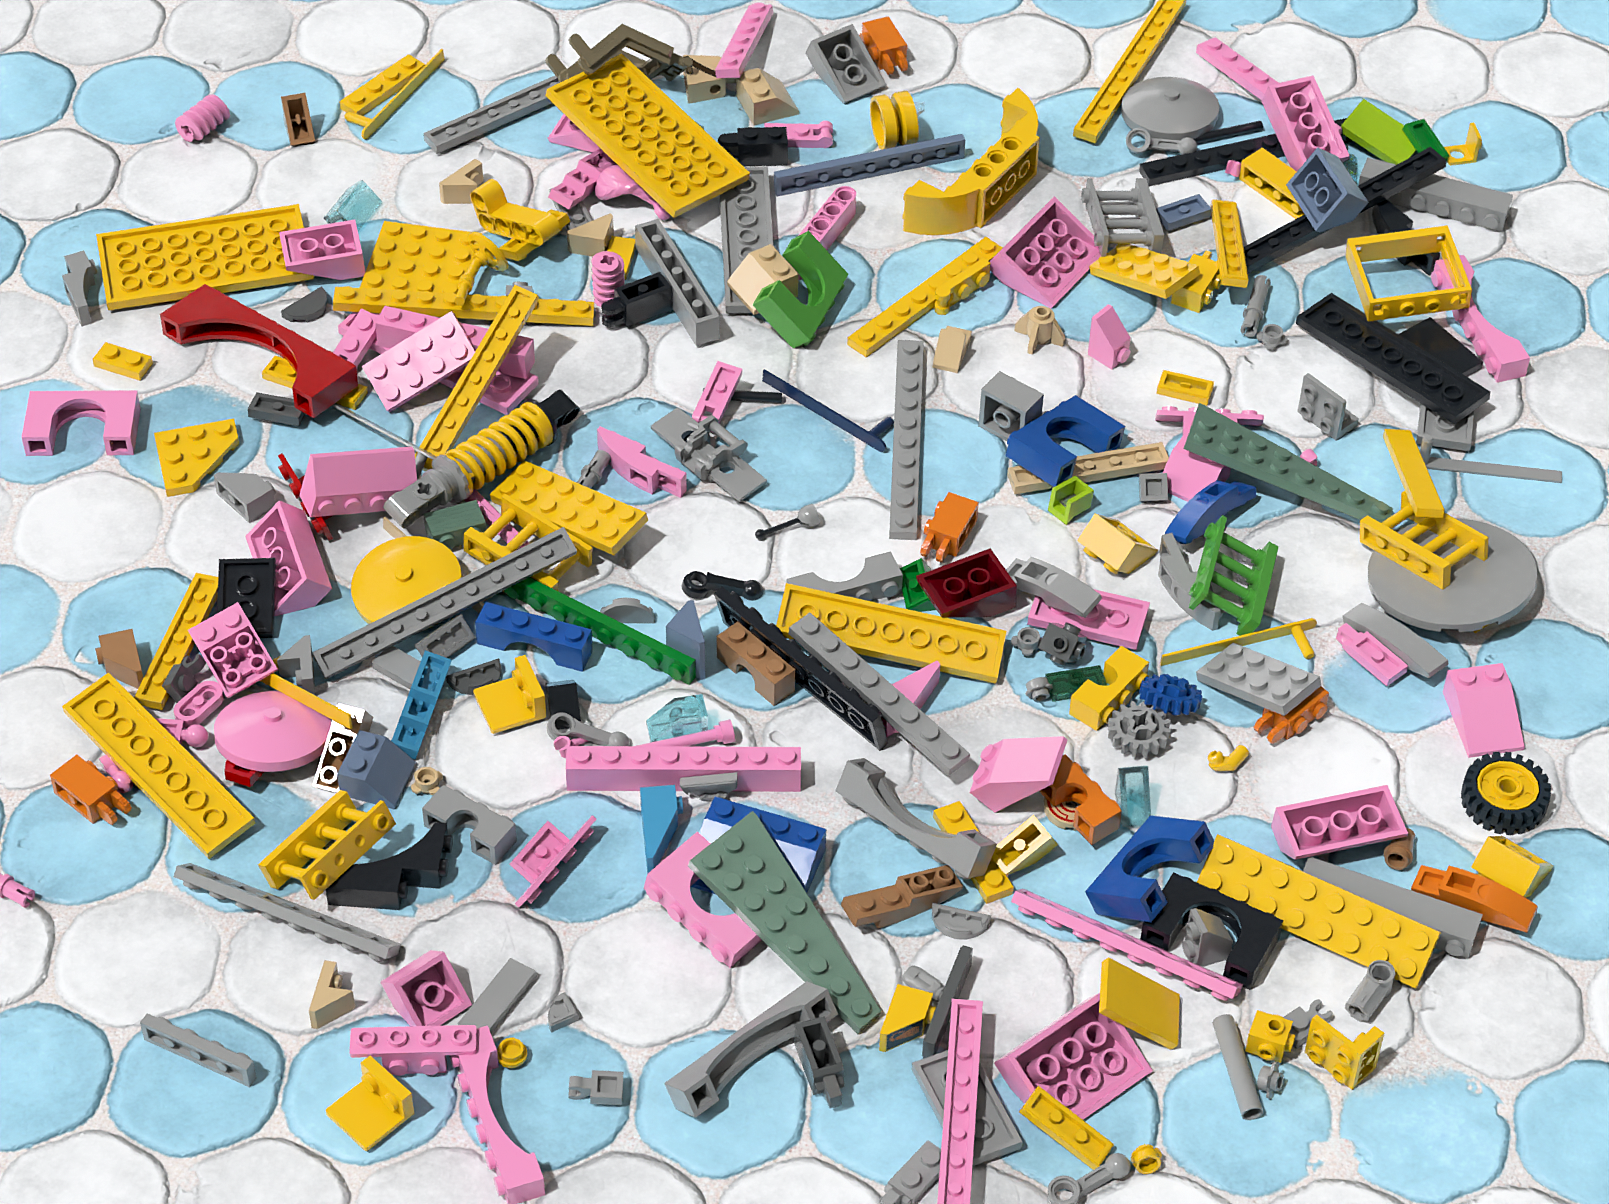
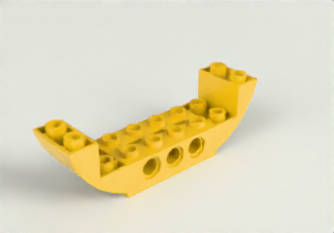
M1020 88L1007 95L1002 102L1003 118L1000 123L1002 127L1000 140L993 146L991 145L980 159H976L966 172L961 173L958 180L951 186H948L945 191L921 180L905 191L903 196L905 201L904 212L902 215L904 232L919 235H948L963 232L977 226L982 228L1036 176L1040 137L1037 136L1038 115L1035 106Z

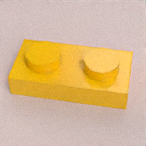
M107 342L104 343L92 359L94 367L139 381L153 365L152 356Z

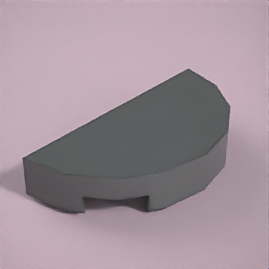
M321 286L281 310L282 318L294 322L293 319H306V322H310L319 318L326 311L328 303L326 291Z
M498 658L447 675L446 681L453 690L461 694L474 695V689L499 682L502 673L500 659Z

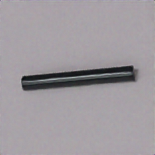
M1260 120L1213 130L1194 140L1199 144L1263 130V123Z
M735 390L731 400L782 403V393Z

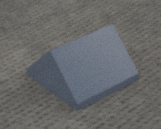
M694 600L686 602L666 625V645L695 659L696 678L702 680L705 679V640Z

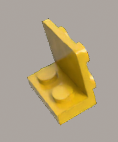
M526 655L514 658L515 670L512 671V678L473 690L474 697L493 734L546 718L545 694Z
M1315 1015L1311 1019L1305 1053L1312 1062L1320 1064L1329 1071L1335 1080L1344 1083L1353 1090L1376 1069L1385 1033L1374 1026L1366 1034L1364 1032L1360 1033L1352 1042L1321 1017Z
M371 1055L360 1062L362 1070L361 1082L326 1108V1115L364 1151L370 1150L414 1115L412 1093Z

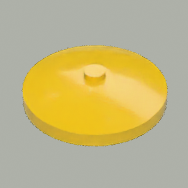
M421 536L400 537L382 543L361 560L352 577L351 594L359 615L366 623L370 624L462 578L463 574L456 556L444 544Z

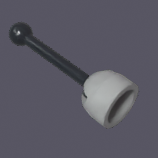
M813 504L806 505L799 510L798 518L766 530L758 529L755 532V537L758 540H762L768 534L797 523L804 527L820 524L819 515Z

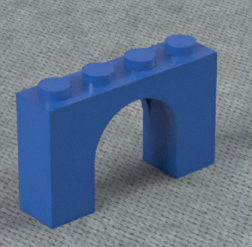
M1075 395L1066 401H1062L1052 410L1046 411L1034 421L1028 422L1021 429L1013 431L1007 439L1006 457L1055 487L1072 477L1077 456L1052 440L1053 438L1076 440L1097 453L1111 451L1120 447L1125 425Z
M1150 815L1085 891L1097 915L1152 922L1168 902L1156 879L1142 878L1139 875L1148 868L1166 861L1200 864L1213 849L1214 839L1206 822Z

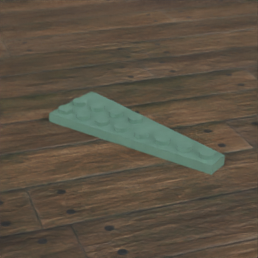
M1201 403L1198 404L1183 449L1359 520L1368 515L1382 523L1392 516L1393 508L1386 503L1375 499Z
M753 811L689 861L688 867L804 982L807 981L828 989L838 1015L857 1034L879 1017L881 1013L879 1006L764 825Z

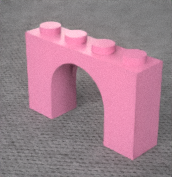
M137 390L30 391L22 432L25 455L53 456L58 430L68 421L81 417H92L105 423L103 439L107 455H134L141 411Z
M697 831L647 874L644 889L649 898L654 902H659L674 921L681 922L696 941L702 942L708 947L717 961L724 962L731 968L762 939L736 913L725 916L713 915L701 909L693 900L690 887L699 877L688 867V864L693 857L711 844Z

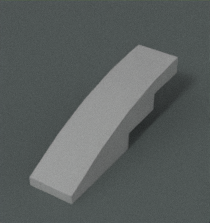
M1360 603L1343 615L1344 624L1347 623L1353 629L1362 633L1368 631L1408 665L1407 669L1430 678L1449 665L1448 659L1427 641L1405 625L1373 607Z

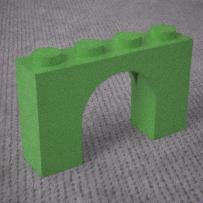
M810 231L793 238L782 255L804 280L808 290V304L801 303L780 280L762 288L752 304L793 349L802 344L808 345L813 341L816 336L815 331L825 321L824 316L826 312L835 304L834 299L844 288L845 285L843 283L848 276L843 267Z

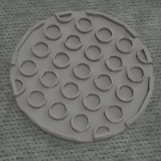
M1455 518L1489 537L1487 560L1483 561L1469 554L1451 567L1450 585L1442 590L1374 550L1368 563V585L1372 596L1377 598L1380 606L1389 614L1407 624L1441 632L1442 628L1459 629V632L1482 630L1484 625L1503 623L1526 607L1536 589L1537 566L1529 549L1507 531L1484 522ZM1418 523L1405 526L1396 532L1402 535ZM1428 530L1414 539L1413 542L1423 547L1439 535ZM1448 542L1436 550L1434 554L1444 559L1460 547Z

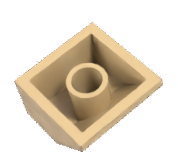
M756 68L744 71L740 78H736V97L753 126L799 114L798 108L783 83L762 69Z
M772 244L750 252L727 281L730 289L753 315L759 314L752 304L761 289L778 280L795 297H798V273Z

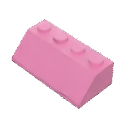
M1314 76L1268 85L1262 104L1291 168L1298 171L1317 147L1338 156L1342 163L1349 159L1350 155Z
M413 447L310 454L300 491V497L310 517L385 511L383 506L389 497L398 491H402L417 480Z
M278 501L245 536L253 558L276 559L275 616L315 607L332 589L305 511Z
M1388 785L1276 807L1271 824L1280 851L1295 860L1407 837L1408 835Z

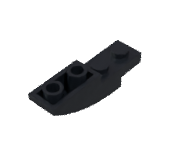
M1387 199L1373 206L1372 218L1378 235L1412 230L1413 221ZM1434 252L1397 257L1396 259L1404 266L1413 262L1430 276L1434 271L1436 260L1440 259L1441 253Z

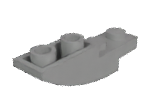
M1173 534L1162 535L1158 576L1163 586L1188 615L1210 630H1217L1219 618L1222 617V610L1205 600L1194 610L1189 608L1191 600L1189 591L1196 580L1198 571L1193 572L1190 563H1186L1183 557V548L1180 543L1176 542ZM1210 584L1209 590L1213 592L1212 585Z
M1030 557L1027 561L1016 558L1006 569L1017 585L1018 590L1042 597L1048 606L1084 618L1102 599L1098 592L1076 577L1034 557Z

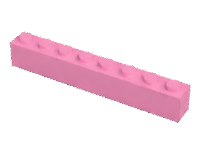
M567 746L566 749L567 791H640V787L675 785L676 791H683L680 787V778L734 772H738L737 788L733 791L800 792L801 747Z

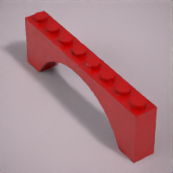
M206 284L160 314L163 335L181 345L200 340L232 339L254 343L279 354L289 362L297 374L292 386L295 408L313 418L358 387L356 365L337 356L313 341L295 333L293 330H289L276 321L265 317L256 310H252Z

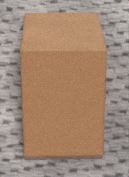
M306 93L282 96L283 118L290 145L315 142Z

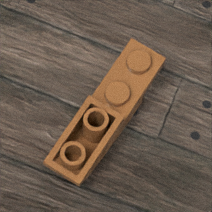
M944 865L899 876L895 885L843 897L841 906L854 927L874 923L878 929L904 921L931 909L932 903L940 904L961 891L963 885L951 867Z

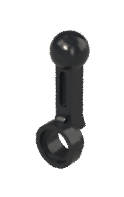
M692 571L684 577L681 585L683 592L694 599L704 598L709 590L717 591L721 586L728 592L734 591L739 596L750 601L759 599L763 594V587L756 580L742 581L714 575L710 572H707V575L700 571ZM692 581H698L702 585H696Z

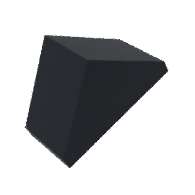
M574 679L545 683L550 716L552 717L556 713L563 712L581 722L577 684ZM557 720L555 722L557 730L570 728L569 724L564 720Z

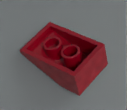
M991 548L916 576V580L942 618L992 617L1016 608L1017 585Z

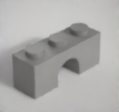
M442 785L422 808L424 826L431 829L435 822L447 823L448 835H452L461 828L473 829L470 833L472 852L495 865L517 842L516 826L509 817L499 815L490 810L485 804L477 803L467 798L459 790H452Z

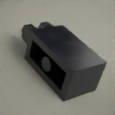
M787 127L737 128V133L722 134L718 138V143L730 155L738 159V162L743 167L788 166Z
M657 272L615 288L614 298L608 300V302L605 301L601 305L602 313H604L602 325L613 327L614 325L617 326L624 323L626 327L673 310L672 286L661 272Z

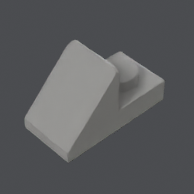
M306 635L280 656L277 664L281 678L296 677L298 687L302 686L304 690L315 695L310 635Z

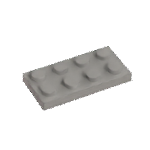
M1235 643L1230 644L1196 671L1199 682L1283 716L1321 686L1320 676Z
M948 1050L912 1063V1071L942 1129ZM980 1062L972 1166L1022 1149V1140Z

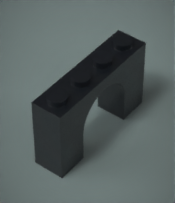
M1173 872L1162 890L1168 903L1152 922H1143L1140 940L1169 951L1182 928L1188 923L1191 909L1197 908L1221 918L1223 924L1234 933L1237 939L1236 944L1226 959L1223 976L1243 984L1242 987L1251 990L1280 939L1284 920L1277 918L1271 913L1249 906L1244 901L1224 895L1216 889L1201 885L1189 877Z

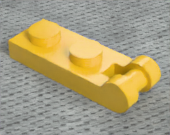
M982 258L937 287L935 290V299L937 300L934 304L935 313L938 315L948 314L952 305L967 298L969 294L980 287H984L990 279L991 263Z

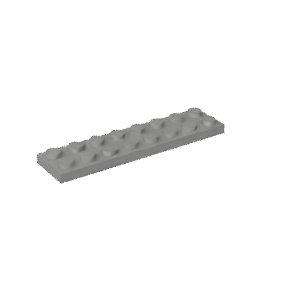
M744 167L750 172L749 180L719 195L726 313H752L730 289L727 281L750 252L769 244L773 245L768 167Z

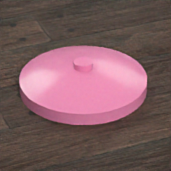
M266 691L244 696L226 706L216 718L214 738L216 747L222 756L235 765L263 772L285 771L304 766L322 755L332 723L330 718L280 691Z

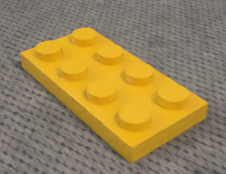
M1131 244L1116 245L1106 256L1099 257L1097 261L1089 266L1091 275L1165 299L1200 275L1199 265Z

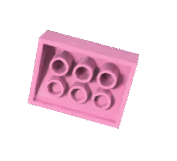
M1054 196L991 259L990 271L1004 285L1052 308L1090 269L1089 266L1101 257L1098 246L1094 245V235Z
M1100 993L1087 998L994 1062L1010 1089L1024 1104L1039 1085L1084 1120L1153 1071L1125 1027L1099 1013Z

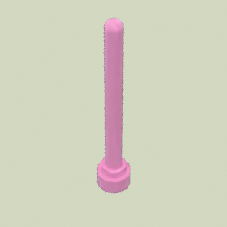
M729 719L718 722L719 725H715L714 729L637 746L687 747L714 740L717 743L723 742V744L735 742V734L732 722Z

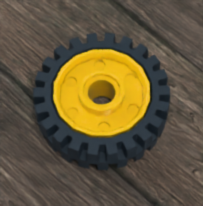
M1493 752L1492 757L1489 754L1482 755L1481 760L1477 758L1473 765L1469 766L1461 790L1462 806L1466 808L1468 817L1474 816L1473 822L1477 825L1484 822L1483 829L1487 831L1494 827V833L1501 834L1502 829L1506 831V835H1513L1515 829L1518 835L1525 833L1526 829L1528 831L1533 830L1535 825H1539L1542 822L1551 797V784L1548 783L1549 778L1546 774H1542L1543 769L1539 765L1533 768L1534 761L1528 759L1526 762H1523V755L1517 754L1516 758H1512V752H1505L1503 757H1501L1500 752Z

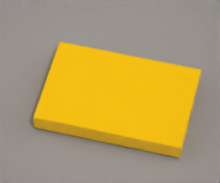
M1109 957L1103 960L1101 964L1099 1013L1170 1050L1177 1047L1180 994Z

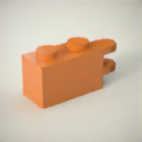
M889 16L863 22L862 33L859 36L879 70L884 69L887 75L893 74L894 66H898L901 71L907 70V44Z
M948 492L945 499L938 502L933 519H928L926 522L924 534L927 536L921 546L920 554L926 557L931 549L937 550L936 561L943 562L947 554L957 557L977 522L979 502Z
M1320 686L1285 716L1264 708L1262 717L1254 725V730L1261 733L1271 727L1272 730L1267 736L1271 744H1274L1283 737L1287 740L1295 733L1300 734L1315 718L1320 719L1326 713L1329 692Z
M77 754L50 774L54 793L92 824L100 818L107 821L110 825L116 823L118 818L112 810L114 807L124 814L131 811L132 807L128 800L117 792L119 788L115 780L110 776L105 777L98 771L94 763L89 760L85 761Z

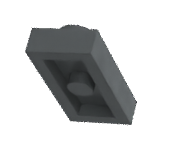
M256 392L247 409L248 417L296 426L300 425L305 416L304 412L295 408L294 399Z

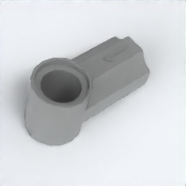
M1376 960L1369 965L1367 974L1345 1004V1009L1351 1017L1358 1021H1368L1382 1000L1390 995L1395 978V969L1392 964L1384 960ZM1375 978H1380V979H1383L1384 981H1379V980H1376Z

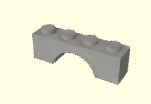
M890 551L865 558L862 571L856 577L847 581H828L820 578L814 572L787 578L786 583L874 601L902 593L903 574Z

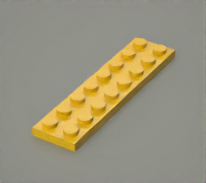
M786 583L776 626L787 639L795 640L789 635V627L808 613H811L857 654L921 668L938 661L940 663V672L995 684L997 682L1006 630L942 618L941 616Z
M109 672L62 706L64 713L121 771H124L130 777L131 781L208 859L256 824L254 817Z
M1217 834L1213 849L1209 852L1197 880V883L1216 889L1224 895L1244 901L1249 906L1271 913L1277 918L1284 920L1282 929L1369 967L1373 961H1387L1395 969L1394 979L1414 988H1418L1441 934L1440 931L1220 834Z

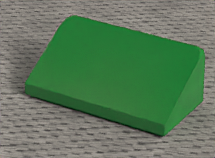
M920 558L900 568L903 574L902 593L906 609L918 612L936 610L916 580L917 575L931 570L927 563Z

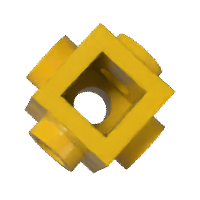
M1257 1010L1248 1034L1245 1052L1257 1055L1265 1060L1281 1063L1284 1053H1291L1296 1037V1035L1291 1034L1293 1021L1287 1020L1280 1015H1272Z

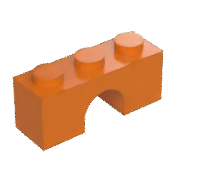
M1066 754L1063 755L1053 784L1039 792L1054 807L1065 801H1074L1081 804L1075 808L1073 827L1093 845L1119 829L1122 810L1116 801L1111 800L1102 791L1097 782L1092 781L1083 772L1078 763L1073 762Z

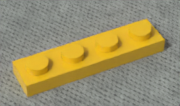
M407 54L339 101L340 109L345 112L365 115L402 89L425 64Z
M960 801L933 810V818L941 831L951 834L973 829L978 831ZM992 858L985 875L971 878L986 904L1013 894V885Z

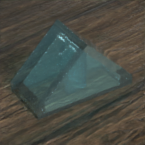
M1148 766L1118 768L1115 798L1122 810L1120 820L1122 827L1140 826L1151 815Z

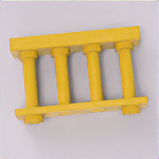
M1405 491L1401 493V510L1382 523L1368 515L1360 520L1361 543L1442 590L1450 585L1451 567L1463 558L1472 554L1483 561L1488 559L1489 537L1445 512L1443 518L1416 517ZM1407 518L1418 523L1402 535L1392 530V528ZM1428 530L1439 535L1423 547L1413 542L1414 539ZM1448 542L1460 547L1444 559L1434 554L1436 550Z
M504 494L502 496L501 516L484 533L472 527L464 533V551L488 565L518 550L533 534L542 538L560 529V527L524 506L521 501ZM511 521L523 528L506 546H501L492 540ZM569 532L567 533L577 553L561 561L550 573L541 571L530 577L556 591L559 588L558 580L577 561L588 568L592 565L593 547Z
M339 790L265 857L258 866L271 888L279 889L288 879L295 878L302 882L310 899L315 900L392 829L396 822L384 801L380 800L368 812L356 809L348 792ZM352 821L356 822L349 830H343ZM331 840H336L327 850L322 849ZM311 858L316 859L306 869L302 868Z

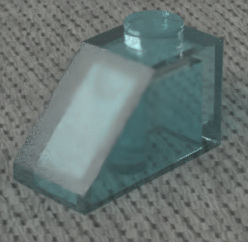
M703 694L673 698L647 719L646 725L650 743L708 730V715Z

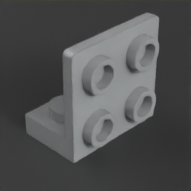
M1307 373L1304 375L1297 410L1302 417L1309 420L1334 440H1338L1358 426L1359 418L1345 409L1347 403L1345 399L1311 374Z

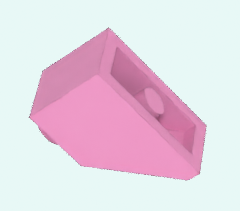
M1109 304L1092 317L1088 355L1112 370L1118 364L1124 363L1128 359L1131 338L1113 306Z

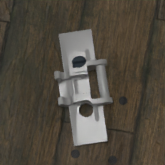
M677 407L651 425V429L675 448V456L678 461L701 480L708 479L710 482H716L738 502L767 483V480L739 457L746 451L748 443L743 439L739 440L720 425L714 415L698 423ZM709 432L715 433L729 447L725 444L717 449L712 447L707 442ZM722 467H731L734 471L726 474L721 472L720 469Z

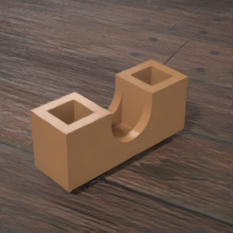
M738 621L717 635V658L735 674L743 668H747L754 679L755 691L773 706L795 692V669Z

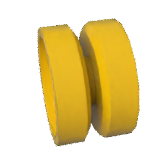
M908 91L895 92L892 94L891 99L885 94L871 98V126L876 143L881 150L896 147L898 142L902 146L917 143L919 137L918 117L913 99Z

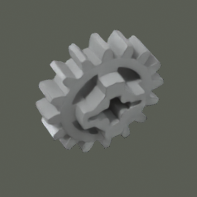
M1131 701L1128 708L1121 704L1120 710H1113L1112 718H1109L1108 739H1113V747L1122 746V754L1128 750L1131 751L1134 758L1137 756V753H1142L1143 757L1147 758L1149 751L1157 755L1159 747L1165 749L1167 740L1170 738V720H1165L1166 713H1157L1153 706L1147 708L1144 701L1141 703V706H1137L1134 701Z

